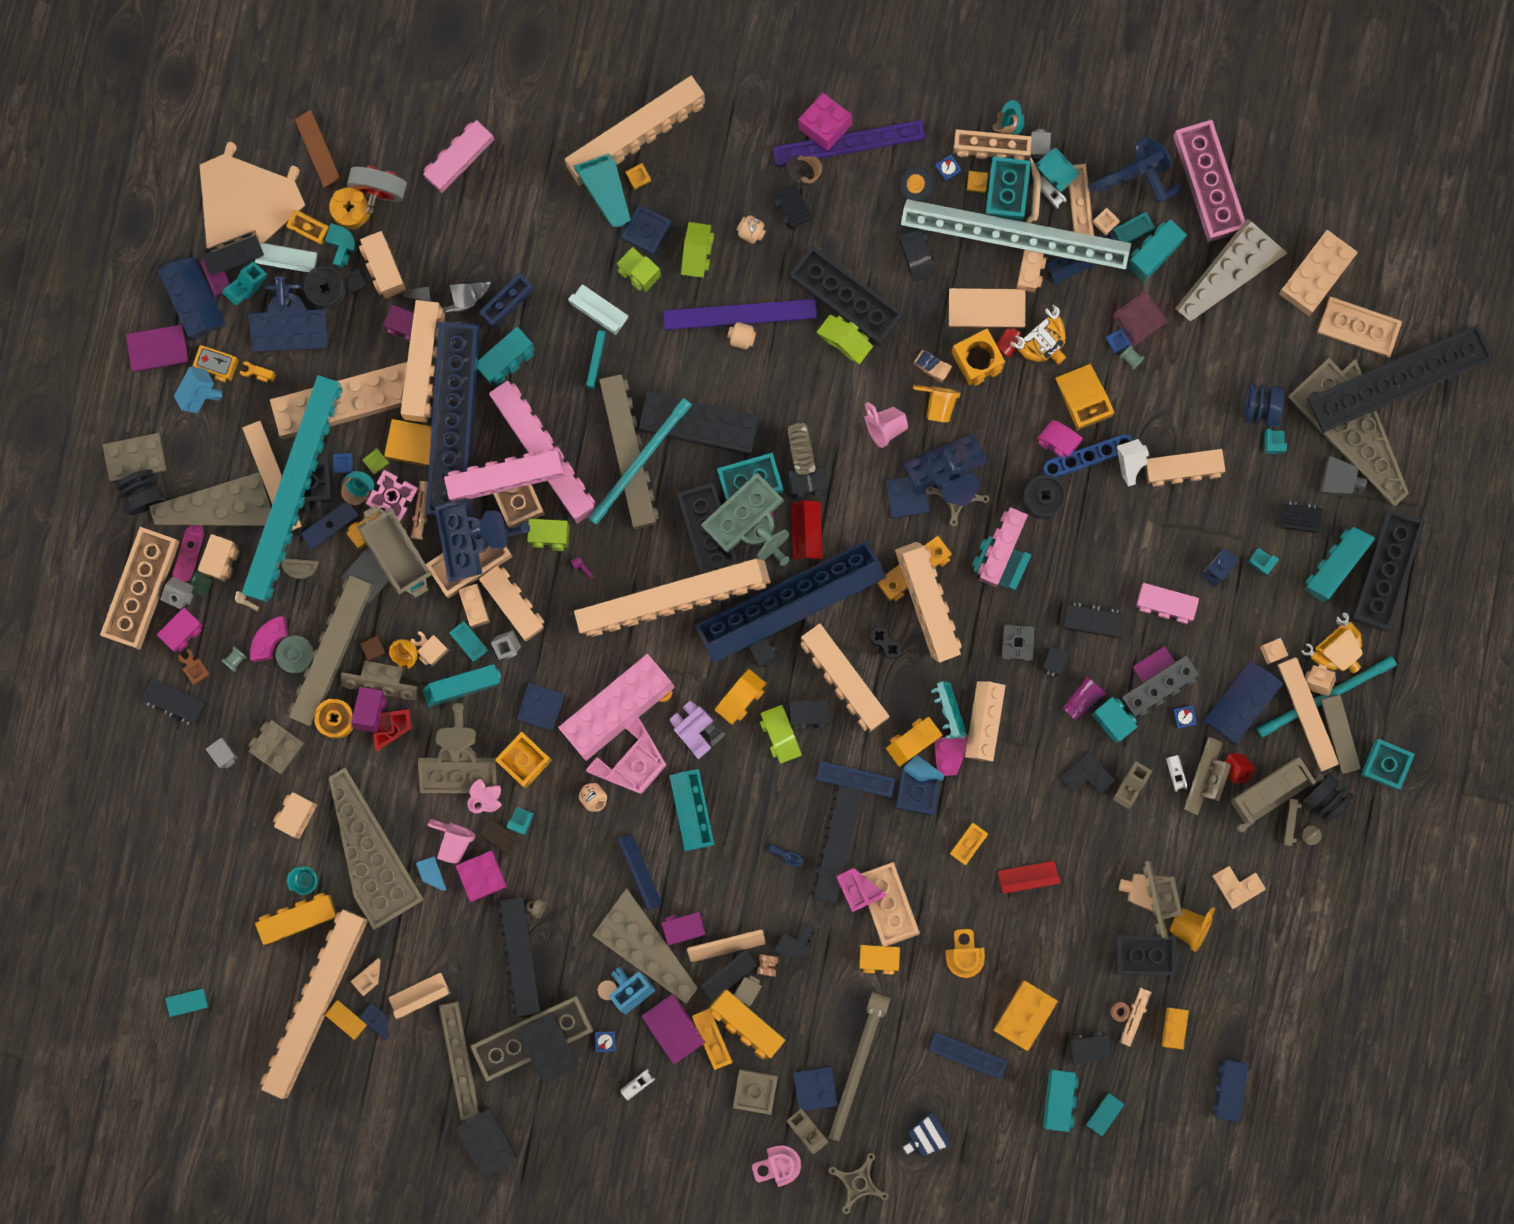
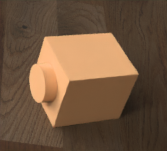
M1281 638L1260 647L1267 665L1288 656Z

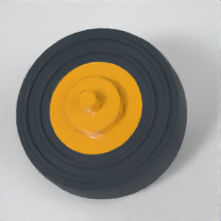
M921 167L908 169L903 174L900 182L903 195L913 201L926 200L932 194L935 186L932 174Z

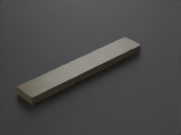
M459 1002L439 1005L460 1118L461 1120H466L480 1111Z

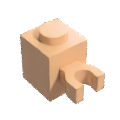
M1319 664V667L1313 665L1312 670L1307 672L1305 680L1310 691L1329 697L1336 681L1335 672L1327 670V666Z

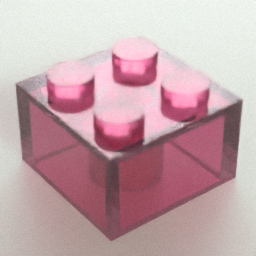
M1147 291L1123 306L1113 315V318L1123 328L1134 347L1158 332L1168 323V320Z

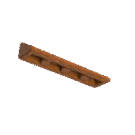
M307 111L296 118L295 121L323 187L326 188L342 180L312 111Z

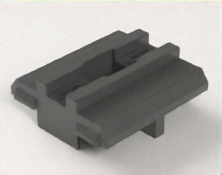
M1004 625L1002 658L1025 661L1033 660L1035 628L1032 626ZM1015 638L1022 639V647H1014Z

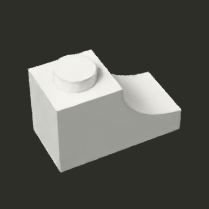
M1139 439L1117 446L1121 475L1128 487L1136 484L1137 473L1144 465H1147L1148 449L1146 445L1141 444Z

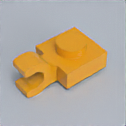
M243 362V365L249 367L248 372L240 371L243 377L255 375L257 380L265 383L268 380L274 381L276 374L273 371L251 365L249 362Z

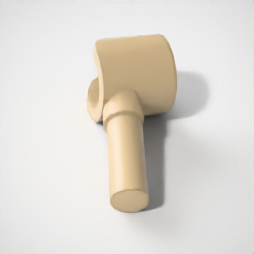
M236 592L235 601L237 603L247 605L258 611L260 607L245 600L246 595L242 594V592Z

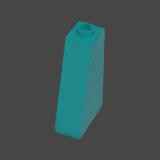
M609 153L574 165L576 173L607 221L613 227H620L626 222L631 221L615 159Z
M493 664L429 683L423 689L427 706L430 708L497 686L500 683L501 674L499 669H496Z

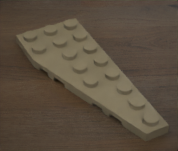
M343 768L330 776L329 782L337 812L336 815L354 898L373 930L424 901V898L347 768Z

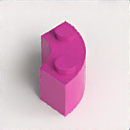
M1054 420L1047 425L1037 438L1039 440L1038 444L1046 450L1047 448L1051 451L1054 450V453L1059 457L1067 459L1083 439L1067 426Z
M285 617L274 618L257 631L250 649V660L252 662L273 659L275 646L282 639L289 637Z

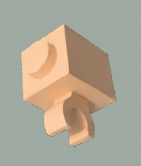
M419 631L418 634L422 638L421 641L416 642L414 639H411V642L415 646H422L417 651L420 654L418 658L426 666L428 663L434 666L448 649L434 635L427 640L425 635Z

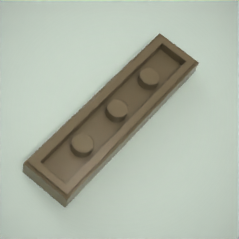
M1335 695L1320 700L1341 774L1361 769L1341 696Z

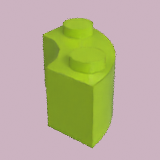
M780 705L762 712L763 721L760 724L763 732H768L773 744L770 747L773 757H778L781 764L802 756L783 706Z

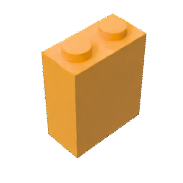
M392 419L384 455L385 458L429 467L432 427Z

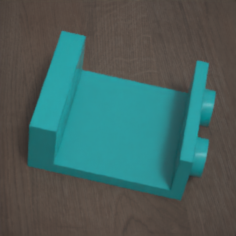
M989 536L988 540H983L979 548L982 550L980 557L976 556L972 563V567H974L973 573L981 576L978 574L981 564H986L989 558L985 556L989 546L993 547L995 544L992 536ZM1013 549L998 584L1015 591L1031 554L1026 552L1023 554Z

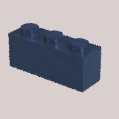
M519 273L479 311L480 316L495 329L534 291L533 285Z
M1223 1060V1063L1219 1064L1218 1075H1221L1220 1083L1217 1082L1215 1094H1218L1217 1102H1214L1212 1107V1113L1215 1114L1214 1118L1240 1122L1249 1064Z

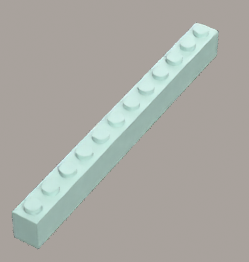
M909 199L905 203L901 225L1121 269H1126L1131 243Z

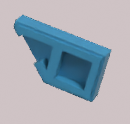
M918 755L904 767V771L918 781H927V779L942 781L944 779V774Z
M435 856L416 863L423 882L440 890H447Z

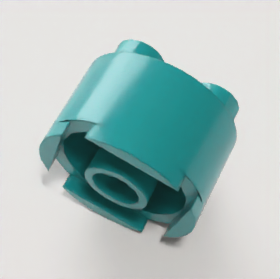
M1056 147L1053 150L1051 149L1036 164L1038 169L1060 192L1067 188L1078 177L1077 175L1080 174Z

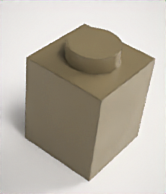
M751 975L749 978L744 977L734 996L746 1005L751 1006L762 987L759 985L760 980Z

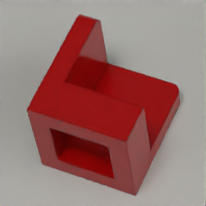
M1228 754L1225 760L1226 763L1231 764L1228 778L1233 783L1249 782L1256 768L1244 754Z

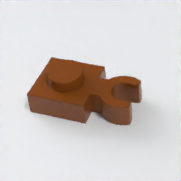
M188 649V659H183L181 655L178 658L187 665L183 670L192 684L196 685L208 677L210 673L199 658L194 661V654Z

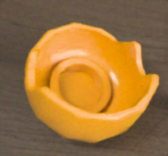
M400 639L391 644L389 655L392 661L397 663L399 667L407 666L409 669L417 660L418 650L413 642Z

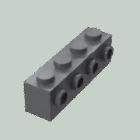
M1186 655L1120 699L1133 717L1137 715L1140 718L1149 712L1147 708L1154 705L1156 708L1164 703L1163 698L1167 695L1173 697L1181 692L1179 688L1184 684L1188 687L1197 681L1195 677L1199 673Z

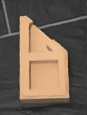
M379 958L351 981L362 996L379 984L381 963Z

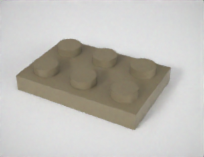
M159 433L102 444L110 482L120 481L132 473L152 469L154 473L167 471Z

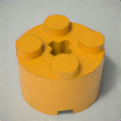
M354 188L337 190L330 200L329 208L332 217L338 225L348 230L361 227L370 215L366 213L368 202L365 196ZM352 206L353 208H351L350 212H348L346 208Z
M325 700L316 709L315 725L323 735L329 738H343L353 730L351 721L354 711L350 705L342 700ZM332 715L339 716L337 723L331 722L333 720Z

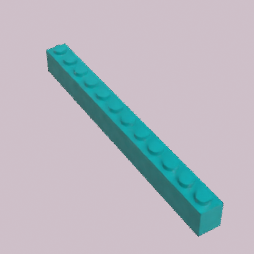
M317 375L242 594L267 602L273 595L274 588H272L274 580L277 581L280 575V570L278 569L280 562L283 563L287 553L285 551L286 545L291 543L293 533H291L292 528L297 525L299 508H302L305 503V497H303L305 490L310 488L312 482L310 476L312 471L315 472L318 461L316 459L318 453H322L324 436H327L330 431L331 425L329 421L331 417L335 416L337 410L335 406L336 401L341 398L343 393L342 385L337 381Z

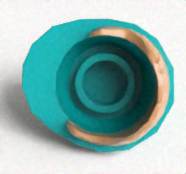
M1010 100L1005 104L1002 111L998 113V121L996 124H993V129L996 132L1010 135L1021 133L1024 127V115L1021 113L1019 102Z
M360 471L349 473L341 482L342 498L351 505H359L368 500L374 490L372 478Z

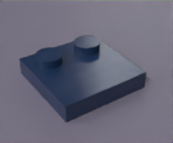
M638 205L621 238L655 255L673 222Z
M910 477L886 480L892 519L930 513L925 489L917 492Z
M528 683L517 720L554 731L565 694Z
M902 770L896 809L934 816L940 781L938 779L918 781Z
M832 1067L793 1072L799 1110L806 1111L838 1106Z

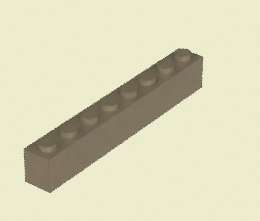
M621 374L599 380L621 476H623L640 454L638 446L642 445L640 434H635L634 427L638 426L635 415L631 416L630 409L633 408L631 397L627 398L626 390H629L627 379L622 378ZM643 466L624 488L634 529L656 525L655 519H659L657 508H652L651 501L655 500L652 489L648 490L647 482H650L649 473L644 471Z
M350 576L349 579L346 578L342 585L344 591L341 597L338 596L335 601V612L328 617L326 623L328 628L320 636L319 642L321 644L319 649H315L311 658L313 663L311 667H307L304 673V678H306L304 684H300L296 692V695H298L295 703L292 702L288 713H291L290 718L311 727L315 724L316 709L325 701L373 589V585L353 576Z

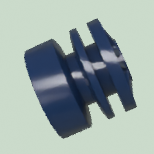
M1251 383L1244 401L1245 423H1251L1254 415V423L1258 424L1261 416H1264L1266 426L1278 427L1283 411L1284 387L1270 386L1268 394H1266L1264 384H1260L1257 392L1256 383Z

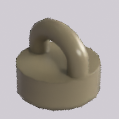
M1308 826L1302 831L1301 837L1307 845H1315L1321 840V832L1315 826Z
M541 899L532 900L526 903L525 908L531 913L532 917L539 919L545 910L546 902Z

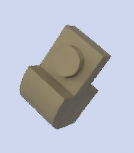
M1135 761L1119 786L1113 800L1130 809L1152 771Z
M802 1109L787 1120L788 1124L812 1154H815L828 1143L824 1135Z

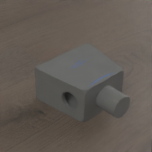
M1329 456L1326 460L1319 494L1351 496L1354 488L1365 490L1367 479L1357 477L1358 467Z

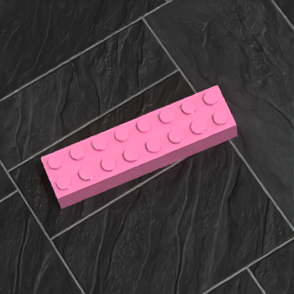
M506 381L489 393L491 399L528 453L535 452L538 455L542 454L544 449L554 448V450H558L561 453L562 459L564 458L560 449L557 446H552L553 440L547 430L544 432L541 430L543 426L536 414L531 415L530 412L532 410L525 399H520L522 395L514 383L511 385L509 381ZM567 461L566 463L563 462L566 476L548 480V483L576 524H578L593 512L596 503L590 493H584L585 486L579 477L574 478V470Z

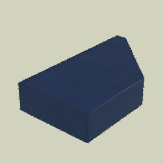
M371 1002L359 1018L387 1040L389 1038L387 1014Z

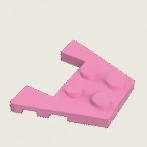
M638 717L626 727L638 741L611 770L597 757L586 771L642 794L667 765Z

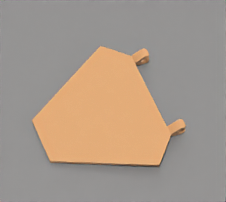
M232 142L227 143L223 155L200 164L207 248L254 230L258 234L259 243H265L289 221L294 209L300 211L305 207V203L295 183L300 170L295 166H291L286 178L233 158L232 156L237 146Z

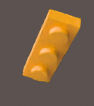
M707 1009L693 1015L692 1018L696 1028L706 1041L704 1047L714 1070L732 1063L716 1022L711 1016V1011Z

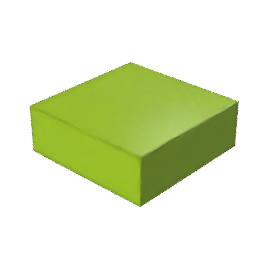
M378 448L362 459L374 475L390 464Z

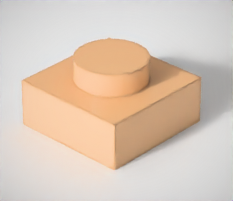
M1108 208L1093 220V224L1105 235L1120 222Z

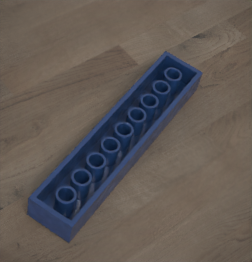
M443 320L439 322L426 514L436 515L435 507L452 502L448 497L444 477L449 476L448 473L453 471L467 472V468L470 467L480 324Z
M866 540L695 624V627L713 663L878 583L885 579L886 576L880 561Z

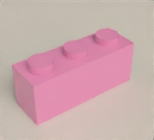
M1143 583L1136 607L1140 608L1139 611L1150 614L1152 611L1158 613V616L1161 618L1169 619V617L1177 618V622L1188 624V622L1194 620L1199 598Z

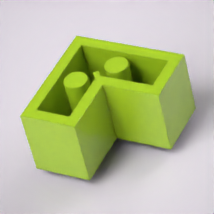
M689 222L684 242L682 275L704 278L705 270L709 271L710 259H707V255L711 254L714 233H711V225Z
M633 247L617 263L618 272L624 278L629 277L632 281L631 284L638 291L642 289L646 293L661 277L660 268L646 256L643 257Z
M829 315L816 332L825 342L838 348L848 359L858 364L863 361L873 347L868 342L869 337L857 331L859 329L858 326L852 322L848 323L840 316L836 318Z
M529 519L528 543L532 544V547L543 548L544 545H548L553 551H564V548H568L570 528L568 521Z

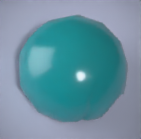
M299 866L288 874L286 881L290 891H295L299 895L310 894L316 889L318 877L312 868Z

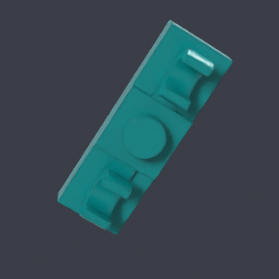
M944 681L937 683L938 688L932 689L931 692L934 694L939 692L940 697L935 699L934 702L943 704V714L950 723L943 726L945 730L951 729V734L945 736L946 739H963L968 737L951 683Z

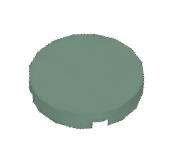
M293 635L281 640L276 648L275 656L280 668L288 673L297 674L304 672L307 667L311 666L314 650L308 640L301 636Z

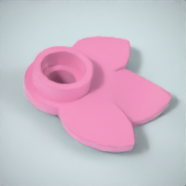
M478 779L470 787L471 797L468 799L467 806L471 812H494L500 808L501 803L497 800L501 793L499 785L485 787L482 779ZM477 802H480V803H481V804H480L479 806H477V807L474 806L475 803H477Z

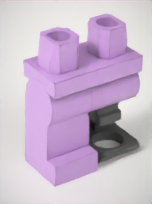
M689 701L683 707L689 714L685 720L678 713L669 720L675 727L674 731L691 749L693 754L700 759L726 733L713 726L714 720L701 706L698 707L695 703ZM705 730L710 735L711 745L700 734L702 731Z

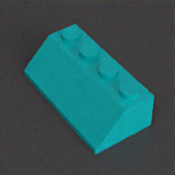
M1355 527L1350 530L1346 529L1340 536L1342 541L1339 545L1334 544L1329 550V558L1327 560L1323 559L1317 566L1319 571L1315 575L1311 574L1306 580L1307 586L1305 590L1322 603L1327 601L1375 540L1373 536Z

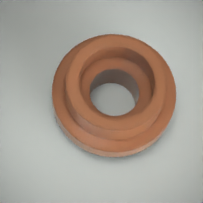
M1118 1002L1112 1006L1111 1016L1118 1022L1126 1021L1130 1016V1008L1127 1004ZM1119 1008H1122L1124 1010V1014L1122 1016H1119L1117 1014V1010Z

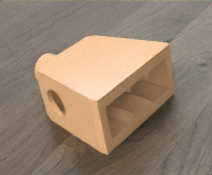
M1134 874L1132 882L1121 879L1119 890L1129 893L1127 901L1152 912L1151 905H1154L1153 897H1149L1147 886H1150L1149 878H1145V875ZM1155 876V881H1156V880H1160V879H1164V878H1167V877H1165V876Z

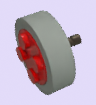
M369 165L366 168L352 167L347 183L349 188H354L364 195L370 196L366 213L373 215L377 198L394 202L402 201L407 185L406 181L396 176V173L379 171L378 168Z

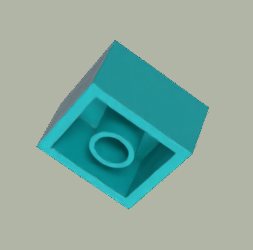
M1112 697L1091 715L1117 744L1137 728L1135 724L1137 721L1130 713L1126 714L1123 710L1124 705L1118 698L1114 699Z
M1377 739L1373 743L1361 776L1395 791L1400 790L1415 754Z

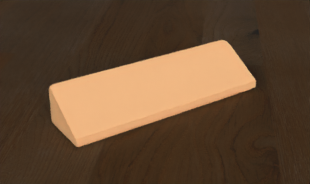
M757 930L689 947L687 950L690 961L696 962L764 945L765 938L763 930Z

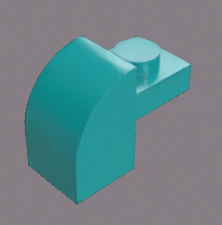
M331 223L325 242L329 246L338 248L333 265L336 268L343 269V266L348 264L350 258L348 252L356 254L357 245L352 234L346 228Z
M253 261L240 271L237 280L223 290V294L235 305H238L244 299L248 300L263 284L267 274Z

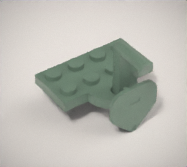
M758 473L701 524L704 530L727 553L740 541H743L748 545H763L757 555L760 560H765L772 554L781 566L786 565L789 561V557L785 556L778 549L786 541L789 533L783 530L773 535L775 525L770 515L784 500Z

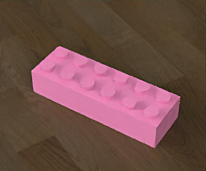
M1209 120L1176 130L1173 137L1207 241L1211 242L1235 235L1245 223V219L1213 121Z
M548 448L542 450L543 453L538 455L532 452L524 454V458L521 459L511 457L505 459V462L500 464L497 461L490 462L484 468L473 466L467 468V472L462 473L459 470L449 472V476L444 477L449 500L453 502L463 498L473 499L564 477L566 472L562 455L558 450Z
M646 654L558 728L587 761L675 687L652 658Z

